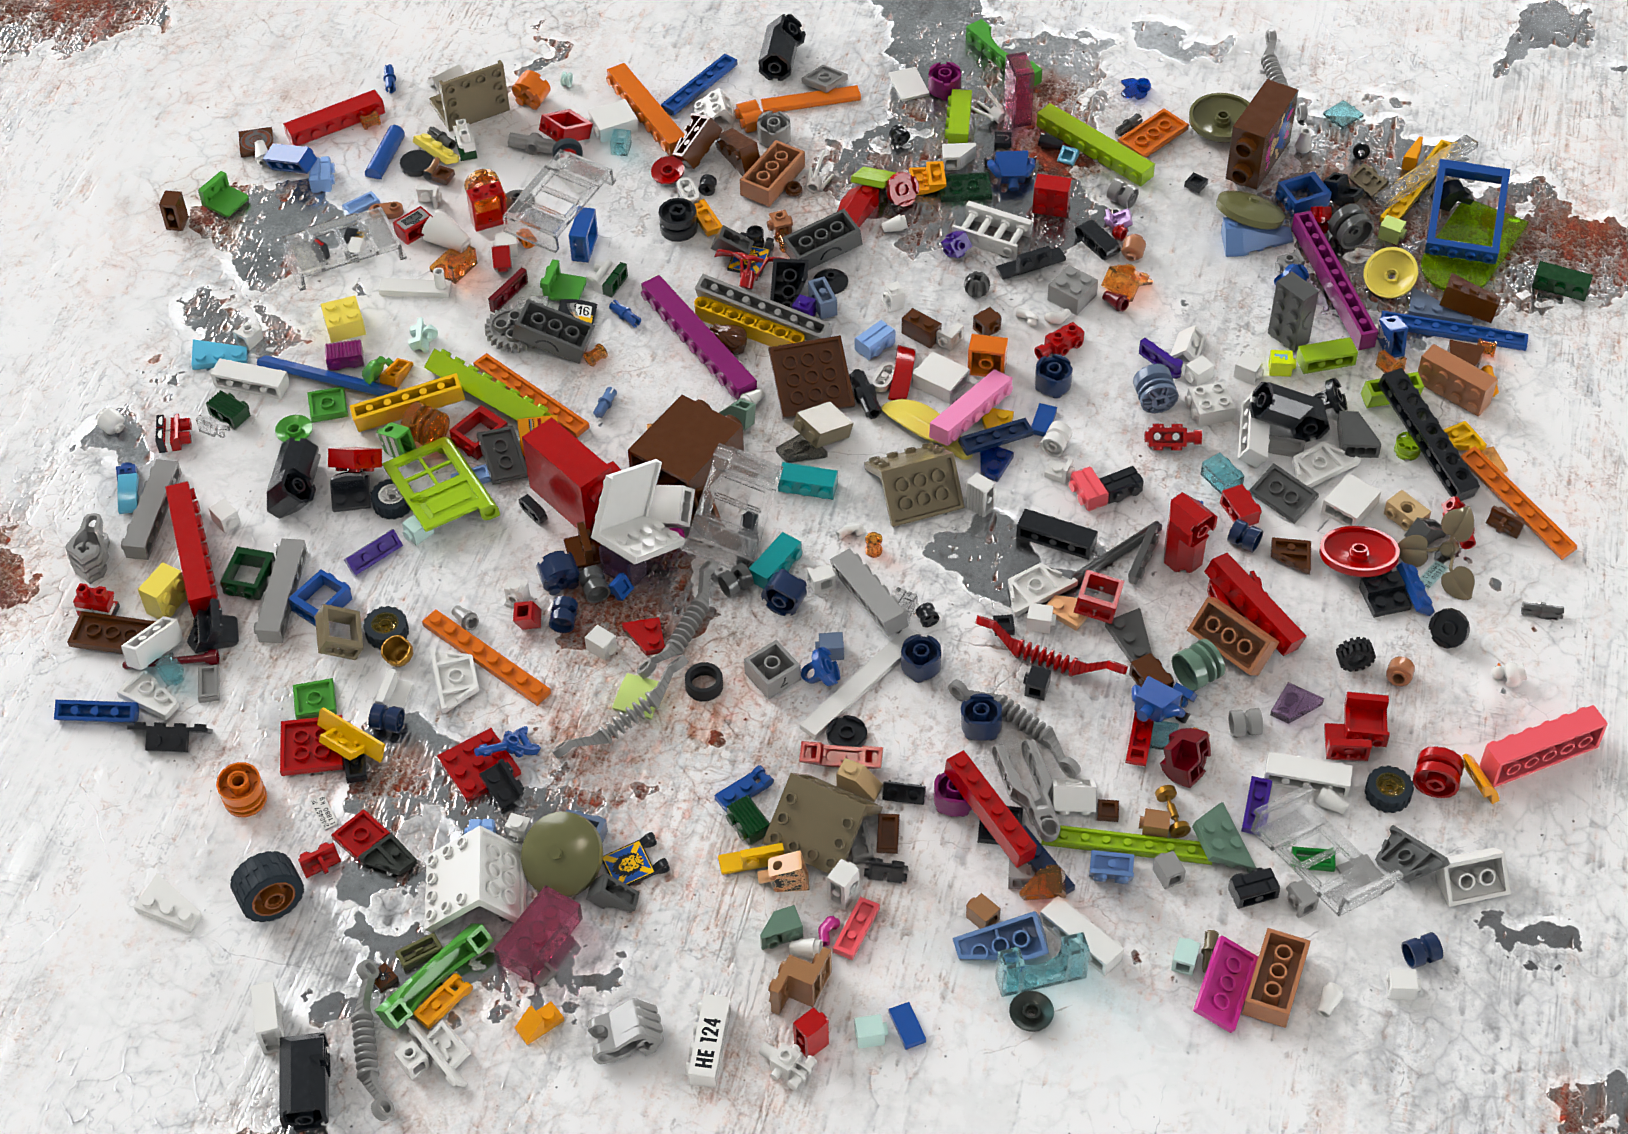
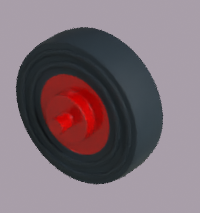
M565 138L554 144L552 155L555 162L569 155L579 162L582 159L583 150L577 140Z

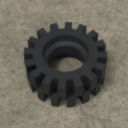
M1356 637L1355 640L1350 638L1348 642L1345 640L1343 641L1344 644H1339V648L1336 649L1340 667L1345 671L1352 672L1355 669L1356 672L1360 668L1364 670L1365 666H1371V663H1374V659H1376L1372 643L1369 639L1366 640L1365 637L1362 639Z

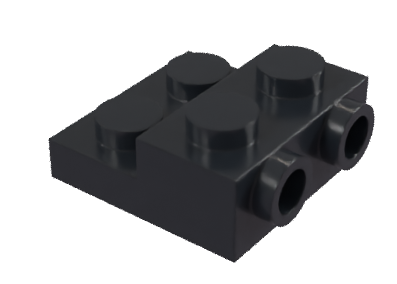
M1391 570L1378 576L1361 578L1359 589L1373 618L1411 610L1412 604L1405 592L1406 585L1398 570Z

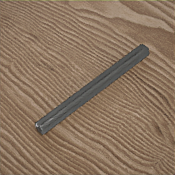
M1159 521L1151 523L1157 526L1158 532L1162 530V524ZM1149 525L1072 574L1071 580L1075 578L1078 580V584L1083 582L1086 570L1098 572L1140 545Z

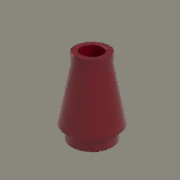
M1107 290L1102 296V299L1116 311L1123 312L1129 306V299L1126 295Z

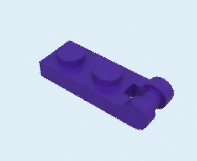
M1147 338L1140 340L1139 354L1152 364H1162L1168 367L1172 378L1178 379L1181 377V368L1183 366L1181 359L1173 358L1168 352L1162 350Z

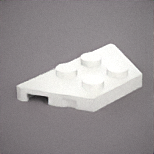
M1322 442L1293 456L1292 463L1296 479L1312 488L1359 465L1361 459L1357 456L1351 458L1345 455V451Z
M1039 563L1009 578L1008 587L1013 616L1017 617L1027 612L1030 603L1043 604L1052 599L1054 595H1060L1078 586V580L1072 578V580L1062 576V572L1051 569L1043 563Z
M435 648L430 649L442 714L480 691L473 656L465 653L458 654L453 651L442 653L437 652Z

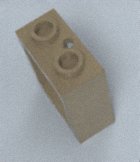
M322 604L315 615L318 653L356 660L363 650L360 611ZM329 621L350 625L351 640L330 636Z

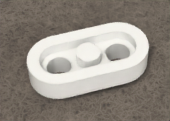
M685 177L677 181V191L680 197L690 200L694 204L698 203L700 200L699 191L693 180Z
M883 363L872 378V384L876 392H886L889 390L893 377L894 363Z

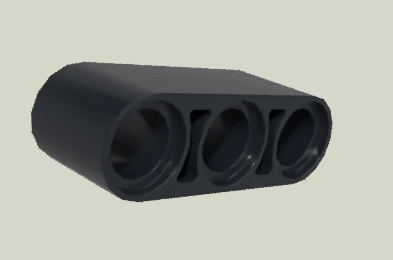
M1090 219L1075 228L1078 239L1102 260H1107L1120 253L1121 247L1117 240L1095 221Z

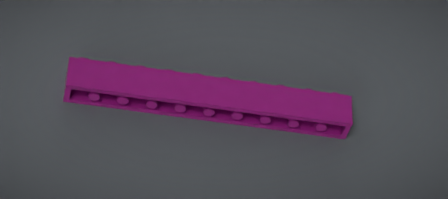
M1307 211L1294 214L1291 230L1357 350L1375 347L1378 330L1312 212Z
M660 275L641 283V296L643 300L651 305L653 311H657L662 321L667 322L672 332L677 333L680 340L687 344L689 350L697 355L699 361L707 366L709 372L717 377L719 383L727 388L732 397L739 400L742 394L757 389V380Z

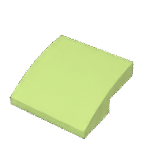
M627 673L612 708L627 713L626 707L633 710L632 702L640 705L639 697L647 700L645 693L657 687L659 681L648 678L643 679L640 676ZM651 706L652 714L644 711V715L647 719L652 720L655 708Z

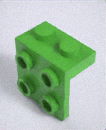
M223 171L217 173L198 189L202 205L224 217H229L249 200L247 194L229 185L227 174Z
M552 259L550 266L546 268L544 278H541L540 288H542L543 299L560 301L561 299L579 300L587 282L586 277L561 273L559 260Z

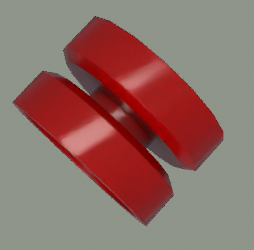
M1434 746L1421 750L1418 754L1413 774L1414 786L1423 794L1435 798H1449L1456 795L1460 788L1461 776L1463 775L1464 760L1455 751L1445 747Z

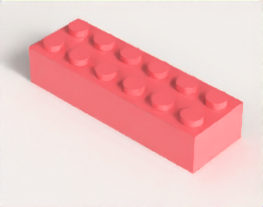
M1594 705L1586 708L1581 707L1576 712L1563 714L1552 721H1544L1541 725L1533 728L1528 727L1518 734H1510L1502 740L1491 741L1485 747L1479 766L1493 787H1497L1598 748L1608 723Z

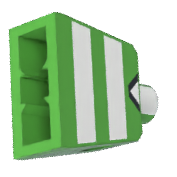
M390 422L384 428H379L376 431V438L380 439L384 452L393 458L416 449L413 436L408 427Z

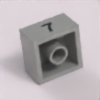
M1068 265L1048 285L1047 300L1064 309L1067 308L1071 313L1078 315L1097 295L1098 279Z
M778 640L773 641L744 659L745 674L767 699L772 698L801 680V665Z

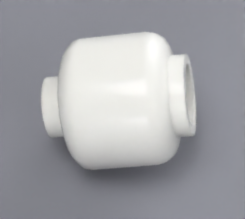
M103 408L96 416L97 426L109 435L120 433L124 429V416L114 408Z

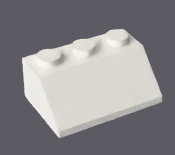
M1495 847L1449 856L1447 858L1450 865L1435 871L1436 881L1449 907L1511 894L1505 852Z

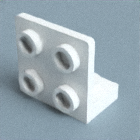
M720 88L693 104L694 113L710 116L713 119L721 116L723 120L726 119L730 124L736 121L731 99Z

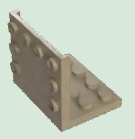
M498 60L497 64L445 82L441 80L439 81L441 94L429 98L430 104L449 132L454 130L453 126H456V120L466 119V123L472 124L509 111L510 106L503 62Z
M930 442L923 444L921 448L910 447L904 449L905 452L902 453L890 452L886 454L887 457L880 458V456L869 458V461L864 462L865 470L881 478L890 525L892 527L965 508L954 453L944 449V447Z
M790 773L762 844L767 846L783 843L784 854L801 851L806 864L829 874L841 859L847 860L864 816L872 817L873 814L881 813L883 806L812 775Z

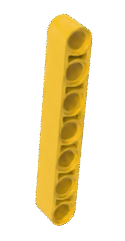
M700 296L694 301L695 314L702 321L712 325L717 323L719 325L743 327L747 333V338L770 347L805 341L804 334L708 297Z

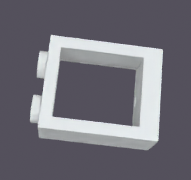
M273 981L261 982L251 986L255 1034L263 1054L280 1051V1037H285L281 1002Z

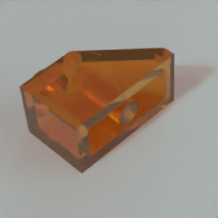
M1047 865L1045 869H1039L1020 890L1019 896L1023 900L1052 899L1057 896L1066 898L1065 871L1058 865Z

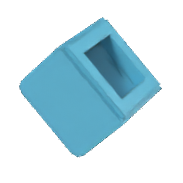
M1062 145L1057 162L1073 166L1080 154L1079 150Z

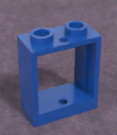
M1315 171L1278 182L1275 192L1277 199L1282 202L1285 209L1293 217L1294 214L1311 211V207L1329 206L1332 193ZM1308 188L1313 194L1296 200L1291 192Z
M578 207L568 235L572 261L589 263L598 237L595 208Z
M322 569L288 598L291 611L316 626L315 615L319 609L307 603L306 600L324 584L337 592L325 603L326 605L343 608L352 600L350 586L346 582L336 579L332 573H327Z

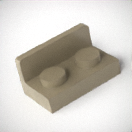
M1365 163L1349 176L1350 181L1357 187L1363 188L1365 193L1372 199L1383 190L1386 192L1390 190L1387 178L1383 175L1379 176L1372 166L1368 167Z

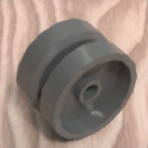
M1349 204L1334 213L1328 223V230L1343 248L1354 249L1364 244L1370 238L1374 231V223L1360 206Z

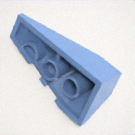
M1223 217L1221 236L1226 257L1246 256L1251 251L1257 250L1260 252L1265 247H1277L1293 242L1291 227L1281 226L1276 229H1259L1241 224L1229 217Z
M1036 911L953 938L959 959L1031 960L1049 954L1045 931L1040 915Z

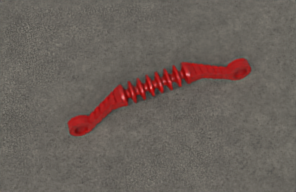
M977 615L975 624L993 629L1017 659L1023 654V661H1027L1030 656L1031 663L1034 664L1038 659V666L1040 667L1044 662H1046V669H1049L1053 664V671L1055 672L1061 667V674H1064L1068 669L1069 677L1106 668L1126 675L1128 666L1115 661L1085 663L1075 657L1070 662V655H1067L1063 660L1062 653L1059 652L1055 657V650L1053 649L1049 654H1047V647H1044L1040 652V645L1037 644L1032 649V642H1029L1025 647V640L1011 637L997 621Z

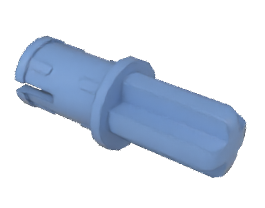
M607 387L603 396L598 399V404L593 411L596 418H602L607 409L611 408L612 401L617 395L615 389L610 393L612 387Z

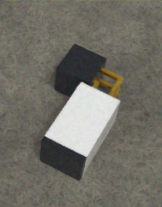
M347 227L344 233L345 243L348 244L345 251L346 261L360 262L366 248L365 233L358 232L356 228Z

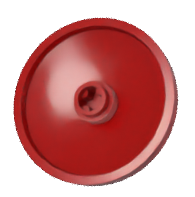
M1345 526L1331 530L1323 536L1320 542L1319 553L1323 562L1335 571L1350 576L1372 577L1391 571L1399 561L1400 549L1397 542L1391 536L1380 530L1365 526Z

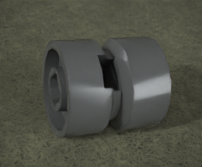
M743 563L732 567L731 572L726 570L717 576L722 592L729 598L739 593L740 589L745 590L754 584L751 572Z
M590 566L580 572L578 579L588 602L599 603L609 597L610 588L600 567Z

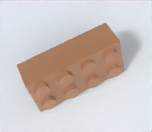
M775 140L740 179V195L770 207L785 190L787 184L793 181L805 168V151Z
M1435 344L1421 356L1418 373L1424 387L1478 417L1491 404L1497 378Z
M1207 597L1187 629L1189 633L1199 640L1207 639L1212 642L1223 657L1247 674L1255 676L1260 674L1280 643L1229 606L1213 597Z
M1267 928L1245 1000L1243 1015L1286 1028L1308 954L1310 940Z

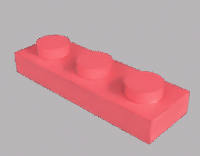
M863 897L859 898L833 946V953L850 960L854 959L880 910V904Z

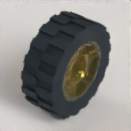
M379 607L368 613L364 619L363 628L366 639L374 648L381 650L383 643L391 636L401 635L407 639V635H409L406 615L396 607Z
M1389 765L1385 767L1380 766L1369 774L1364 792L1367 801L1370 802L1372 807L1374 806L1377 810H1381L1384 813H1396L1397 811H1402L1410 803L1414 791V783L1404 770Z

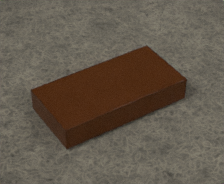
M878 814L877 853L898 854L900 814Z

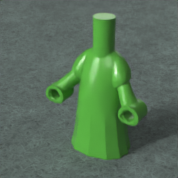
M383 356L371 360L362 371L364 381L370 385L378 380L379 375L384 369V364L389 367L393 361L390 358L385 359Z

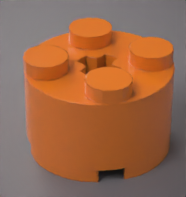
M526 70L512 86L516 103L521 106L525 104L537 110L551 91L547 80L543 81L540 78L541 75L535 71Z

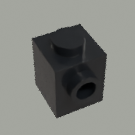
M1032 665L1030 672L1025 673L1023 680L1025 696L1044 701L1051 681V670Z

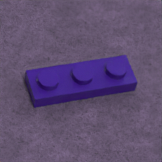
M391 529L346 557L344 561L353 576H356L402 547L403 544L394 529Z
M1255 776L1251 777L1241 832L1262 836L1273 780Z

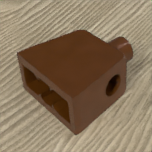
M1450 340L1447 351L1478 368L1485 346Z

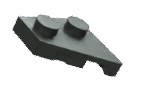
M392 833L358 856L361 863L399 876L418 864L417 859Z

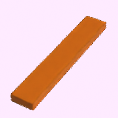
M858 85L834 88L827 93L813 91L761 99L763 113L767 111L776 113L778 111L783 112L861 100V94Z

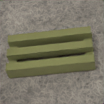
M432 933L395 951V955L402 965L404 972L432 959L443 947L436 934ZM434 941V943H432V944H430V945H428V946H426V947H424V948L422 947V946H425V945H427V944H429V943H431V942ZM415 950L414 953L409 954V955H407V956H405V957H402V956H404V955H406V954H408V953H410V952H412V951Z

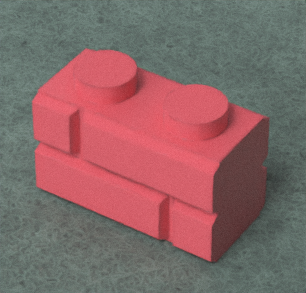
M1089 466L1081 471L1072 472L1069 487L1072 492H1076L1080 505H1084L1088 511L1107 505L1109 493L1092 467Z

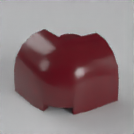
M1183 728L1169 734L1170 743L1163 748L1165 758L1160 762V766L1171 781L1191 788L1206 772L1203 768L1207 757L1211 756V747L1207 731Z

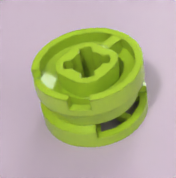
M1402 432L1397 436L1394 446L1396 456L1402 460L1410 459L1412 461L1420 456L1421 450L1409 432Z

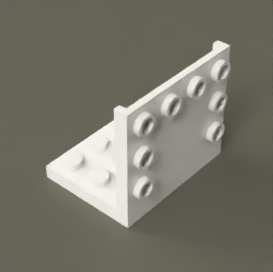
M657 459L606 475L603 481L602 494L599 498L598 510L595 515L591 538L633 564H638L683 547L686 539L680 536L678 532L670 530L663 523L649 517L662 462Z
M480 825L427 855L425 930L433 932L478 906L519 926L525 924L526 877L521 864L522 847Z

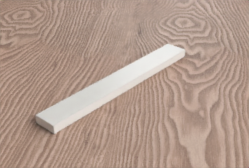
M908 627L901 631L800 724V729L814 739L819 737L833 719L839 718L901 661L903 642L908 637L916 635V633Z

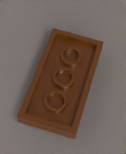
M81 611L67 643L69 647L123 654L121 645L156 621Z

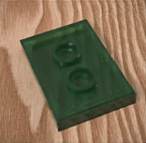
M989 172L946 174V187L939 190L941 203L992 200Z

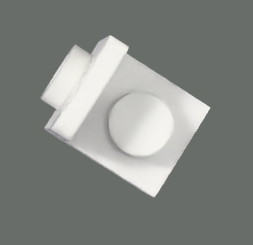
M417 185L418 201L433 202L434 209H438L439 203L442 202V193L439 192L438 185Z
M957 323L947 333L939 329L936 332V343L952 351L963 339L964 325Z
M1052 459L1045 471L1044 477L1066 484L1067 480L1071 478L1072 472H1075V467H1073L1074 460L1069 459L1067 464Z

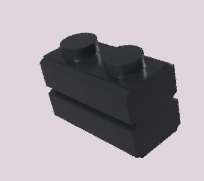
M1134 466L1099 478L1109 493L1108 504L1121 502L1124 498L1131 495L1137 496L1143 491V478Z
M1256 868L1251 873L1245 875L1238 873L1230 878L1228 891L1237 909L1278 898L1280 885L1271 868Z

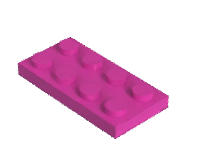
M1221 935L1214 947L1193 1012L1229 1033L1235 1031L1255 971L1258 956Z

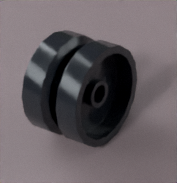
M673 198L663 202L659 207V225L663 237L670 241L681 242L692 238L697 233V209L690 200Z

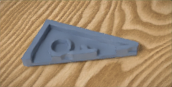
M1412 288L1408 315L1472 325V317L1439 305V300L1416 288Z

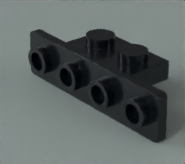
M1049 246L1019 254L1016 260L997 265L996 270L1004 280L1066 261V256L1059 247L1051 249Z
M134 722V725H127V730L146 731L145 751L188 752L189 733L213 732V729L207 728V724H194V727H187V724L174 723V727H166L167 723L154 722V726H146V722Z

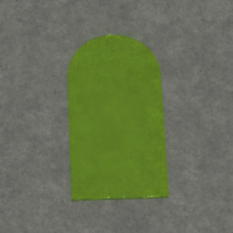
M1475 200L1471 205L1460 203L1436 238L1492 247L1497 209ZM1504 212L1500 248L1496 264L1424 253L1421 260L1422 274L1429 283L1443 291L1451 273L1483 288L1492 278L1529 222Z

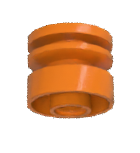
M236 762L225 767L218 775L216 787L226 810L231 815L249 817L255 815L264 807L267 801V791L258 770L253 765L246 762Z

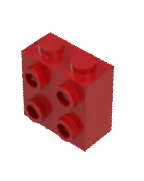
M365 447L328 448V467L336 468V471H347L349 469V472H360L363 469L365 472H373L374 468H382V449Z

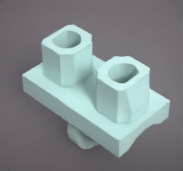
M420 317L417 318L416 325L410 326L409 331L413 338L409 339L408 344L413 351L421 349L423 353L429 352V341L437 338L438 330L433 325L426 326L423 322L424 319Z

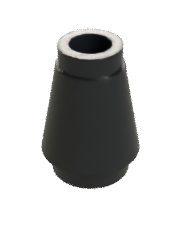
M1041 132L1037 146H1041L1043 149L1061 150L1063 140L1047 132Z

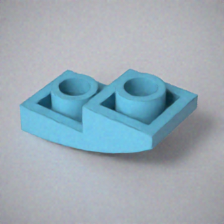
M137 473L118 475L117 497L119 514L133 513L134 509L138 506L139 477Z

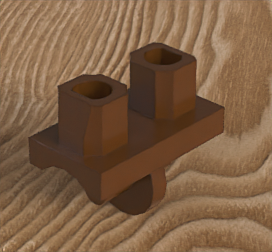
M1493 506L1486 524L1496 528V532L1499 534L1504 532L1517 539L1525 524V519L1508 513L1503 507Z

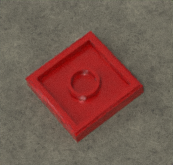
M363 809L332 833L331 836L335 842L360 863L358 856L389 835L390 832Z

